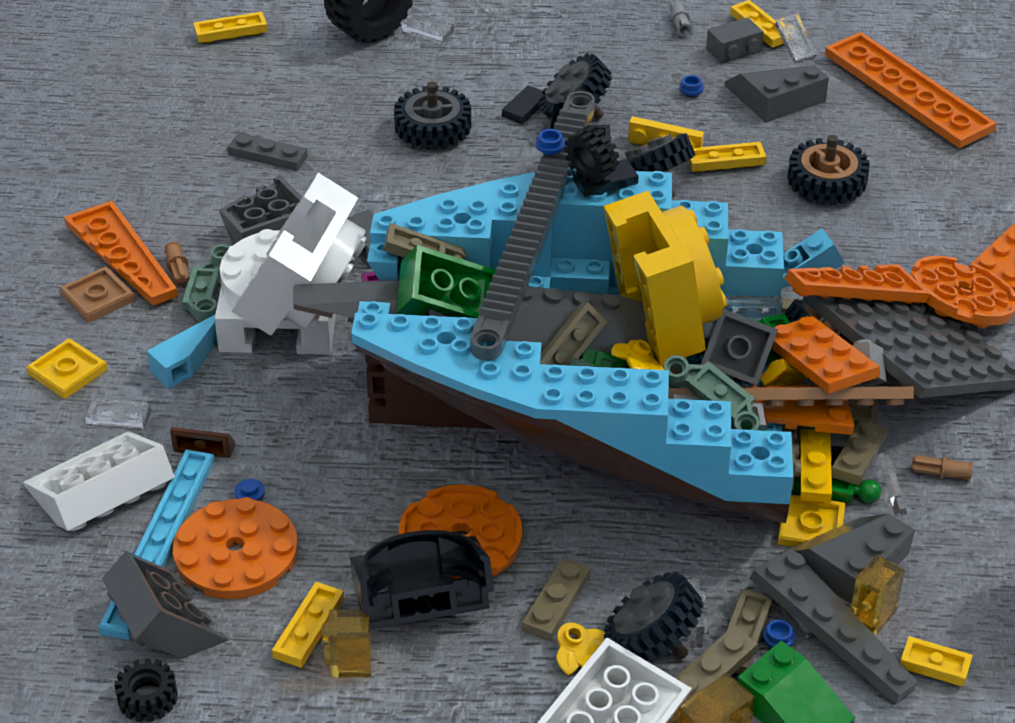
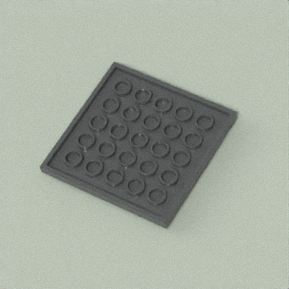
M809 295L802 299L851 342L854 343L857 340L866 339L882 347L885 370L905 387H914V394L918 398L1015 389L1014 362H1009L1002 356V352L999 349L985 343L979 333L965 327L962 324L963 321L950 316H940L927 303L913 302V304H907L903 301L888 303L883 300L872 299V301H866L859 298L846 300L841 297L830 296V298H823L816 295Z

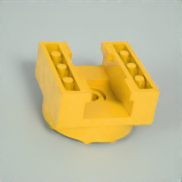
M649 191L603 206L619 295L643 302L648 344L652 347V351L660 365L663 366L666 359L673 355L686 358L705 351L702 325L720 319L723 314V308L727 307V301L720 288L721 285H724L722 272L718 267L715 268L707 246L709 244L707 231L704 227H698L694 211L692 209L687 210L684 206L680 205L662 212Z

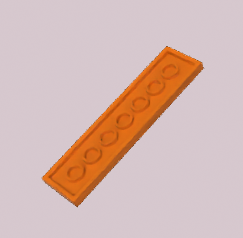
M862 32L825 48V56L959 149L996 130V122Z

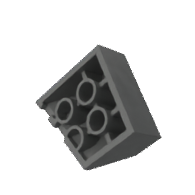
M815 65L741 73L725 81L724 85L767 123L826 102L829 77Z
M281 175L273 178L274 183L268 187L261 185L256 188V194L250 197L242 196L219 209L233 245L265 229L281 230L302 198Z
M891 514L861 517L792 547V549L805 558V562L835 594L856 607L909 554L915 529Z
M125 551L102 578L108 589V597L115 602L119 609V617L126 622L131 631L129 633L130 637L141 646L147 644L184 659L229 641L222 632L213 631L208 624L212 619L206 612L200 611L194 604L190 603L193 597L168 569Z

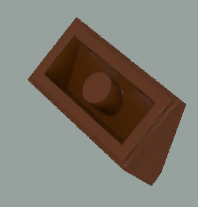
M171 427L170 429L173 451L185 452L187 449L231 458L235 447V440L230 434Z

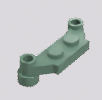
M228 245L214 246L210 251L211 260L199 267L192 268L182 300V307L184 311H189L199 323L216 314L217 303L214 297L221 277L220 264L230 247Z
M673 355L666 359L664 370H669L670 387L680 388L686 386L703 400L731 402V422L734 424V429L759 430V418L752 411L755 398L709 361L704 365L688 364V361L679 355Z

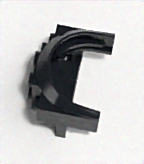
M442 530L414 531L385 539L374 545L365 555L350 557L353 586L357 595L363 631L490 608L488 592L494 591L490 557L484 551L476 536L466 537L459 533ZM451 576H457V577H463V578L452 579Z

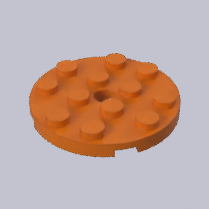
M928 256L915 262L910 275L930 293L926 303L934 308L933 310L936 314L972 323L979 328L1005 324L1014 317L1015 291L1006 281L988 269L972 263L971 267L956 263L957 258L948 256Z
M448 485L426 492L425 498L416 504L412 502L407 507L399 524V534L423 530H442L450 532L465 531L468 533L464 535L466 537L476 536L482 548L490 557L492 577L498 575L512 564L522 545V522L515 507L511 503L508 505L498 498V493L475 485ZM451 576L452 579L463 578V577Z
M248 497L209 503L183 522L173 542L174 563L181 579L188 586L192 584L203 590L204 595L220 599L247 598L273 588L278 584L280 577L287 571L290 572L298 555L297 533L288 516L275 506ZM234 542L242 546L240 550H229L234 545Z

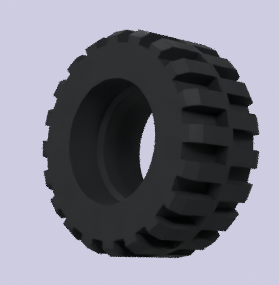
M324 0L326 15L331 20V23L354 40L363 43L382 40V37L385 38L391 35L394 29L397 30L401 26V21L406 19L408 9L413 4L412 0H368L364 5V0Z

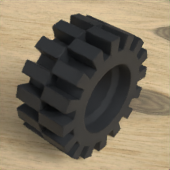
M587 125L570 136L565 141L566 147H564V152L568 153L565 156L566 161H571L572 163L569 165L571 170L575 168L577 171L575 175L578 178L583 176V181H590L591 184L598 183L607 177L619 165V160H617L619 152L614 151L617 148L615 143L611 144L609 134L604 136V130L601 128L597 130L595 125L591 127Z
M145 658V664H140L139 660L133 661V668L128 664L123 667L124 673L119 672L117 675L118 680H115L117 702L122 714L126 713V717L131 720L136 716L137 722H142L143 717H147L148 722L154 721V715H158L159 719L165 717L164 710L169 713L172 711V704H176L178 693L173 670L170 671L168 664L165 663L162 666L161 660L158 659L155 660L154 664H151V659ZM147 685L159 687L155 692L147 695L134 693L140 687Z

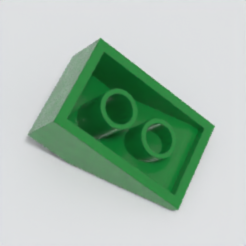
M416 245L401 261L396 314L423 316L429 309H432L449 317L478 318L480 307L483 305V299H486L487 290L489 291L490 282L492 283L493 274L495 275L496 270Z
M783 641L776 644L738 676L735 702L762 723H854L855 721L852 713L811 663Z

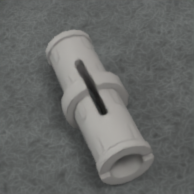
M676 0L674 1L675 7L673 3L669 6L672 13L671 21L676 27L678 35L686 37V30L688 34L692 31L689 23L690 16L685 10L683 2Z

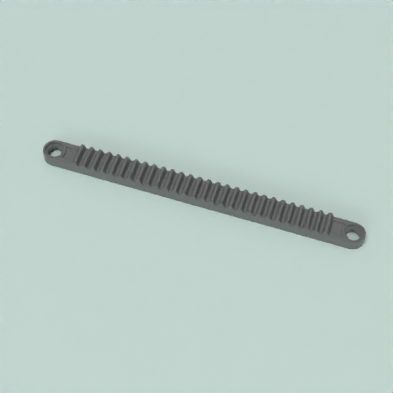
M585 91L572 92L567 96L562 110L560 109L559 116H557V122L554 124V129L561 132L565 141L585 126L590 125L594 115V96ZM564 149L555 155L543 153V157L541 156L540 163H538L535 176L532 178V184L529 186V192L526 193V199L523 200L520 214L518 213L514 229L512 228L511 236L508 237V244L506 243L505 251L502 252V259L499 260V266L496 267L495 275L493 274L492 283L490 282L489 291L487 290L486 299H483V305L480 307L479 316L471 334V353L477 359L493 360L498 358L503 352L572 172L569 167L572 163L571 161H566L565 156L568 153H565ZM484 341L493 342L494 345L481 346L479 345V343Z

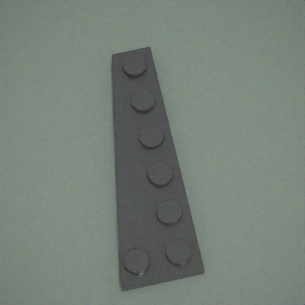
M790 548L753 570L749 578L894 704L914 691L918 681L810 568L801 554Z

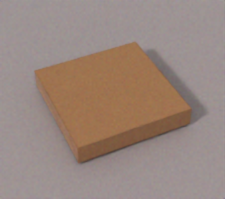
M107 266L59 288L60 295L87 323L135 301V294Z

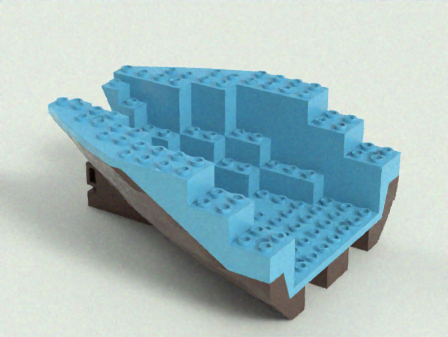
M574 168L528 286L620 296L603 206L649 191L662 212L680 205L684 206L687 210L692 209L694 211L698 227H704L709 237V244L707 246L715 268L718 267L721 270L724 278V285H721L720 288L726 297L727 307L723 309L752 320L760 321L763 317L779 314L784 273L782 232L728 230V203L672 200V173L636 171L639 175L638 184L584 197L573 181V172L576 171ZM535 172L497 179L434 195L373 214L367 258L368 264L380 281L400 280L401 261L404 257L395 256L392 253L383 251L386 230L389 224L392 223L460 246L466 251L467 261L496 270V267L499 266V260L502 259V252L505 251L506 243L508 244L512 228L514 229L518 213L520 214L523 200L526 199V193L529 192V186L532 184ZM375 301L359 302L358 313L355 312L351 336L352 343L365 353V360L368 363L366 376L368 398H370L368 405L369 423L499 429L555 455L646 488L701 504L786 523L793 484L791 432H782V424L767 423L765 431L731 429V402L668 399V388H672L669 386V370L541 364V342L506 341L503 352L498 358L489 361L480 360L471 353V334L478 318L391 314L390 303ZM484 341L479 343V345L492 346L494 345V343L490 341ZM696 355L686 357L688 364L697 365L699 359ZM768 360L765 363L762 373H764L767 370V366L770 364ZM761 379L757 386H764ZM733 380L740 387H751L744 383Z

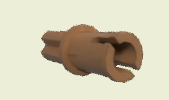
M175 241L169 242L164 247L168 259L166 263L167 268L172 272L174 281L182 286L190 278L187 269L188 260L183 256L180 243Z
M915 455L912 459L911 468L913 472L940 476L939 479L947 477L971 481L973 462L946 459V456L940 459Z

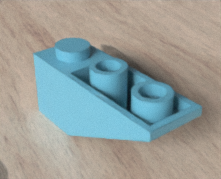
M823 228L783 253L784 273L782 287L790 286L784 279L788 269L821 267L836 269L844 264L836 246Z
M215 315L147 350L150 372L168 389L193 377L217 344Z

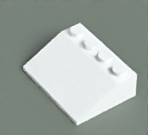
M128 431L23 483L25 488L57 526L67 531H76L87 525L86 522L95 517H104L114 511L113 508L121 504H130L137 501L141 494L149 490L155 491L166 486V482L175 478L163 445Z
M606 638L538 723H667L689 695L692 688L609 638Z

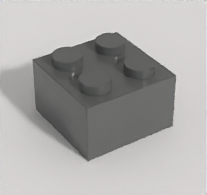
M723 309L722 317L713 321L705 342L706 350L701 352L697 365H704L709 361L730 379L751 387L757 386L778 329Z

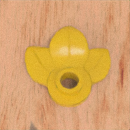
M630 340L628 344L617 343L611 349V355L626 360L630 369L664 370L663 366L654 358L652 347L646 341Z
M573 622L563 624L557 632V642L560 648L557 652L556 660L561 670L569 676L579 666L583 667L605 640V632L595 628L585 629L580 624ZM569 634L576 636L578 639H572Z

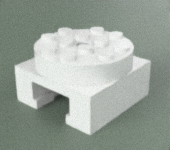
M318 173L277 234L266 253L267 257L246 286L231 312L271 336L284 318L303 329L307 326L313 328L321 315L295 310L293 287L300 284L342 283L343 279H346L354 266L352 264L353 261L362 252L366 237H364L365 230L347 219L358 197Z
M265 229L257 234L248 236L230 246L223 256L220 264L221 290L215 314L219 352H253L256 335L255 328L257 327L231 311L267 257L266 253L280 230ZM333 314L332 318L320 316L313 328L307 326L303 329L286 318L282 320L277 328L299 329L296 344L297 354L330 355L336 314Z

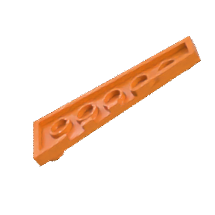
M113 201L64 217L66 227L150 304L154 306L178 297L176 286Z
M899 264L876 265L874 270H869L870 268L865 265L859 266L857 271L849 266H842L840 271L831 267L788 269L784 278L793 287V291L803 297L816 295L823 298H830L831 296L841 297L846 300L859 298L866 301L874 299L883 300L888 303L903 301L907 304H913V302L926 303L930 296V293Z
M800 385V386H754V387H742V388H794V387H819V386H818V385H806V386H803V385ZM826 399L814 400V406H796V400H784V406H766V400L754 401L763 405L766 427L767 423L785 424V429L797 430L799 425L815 427L816 432L853 435L854 422L848 399H844V405H826Z

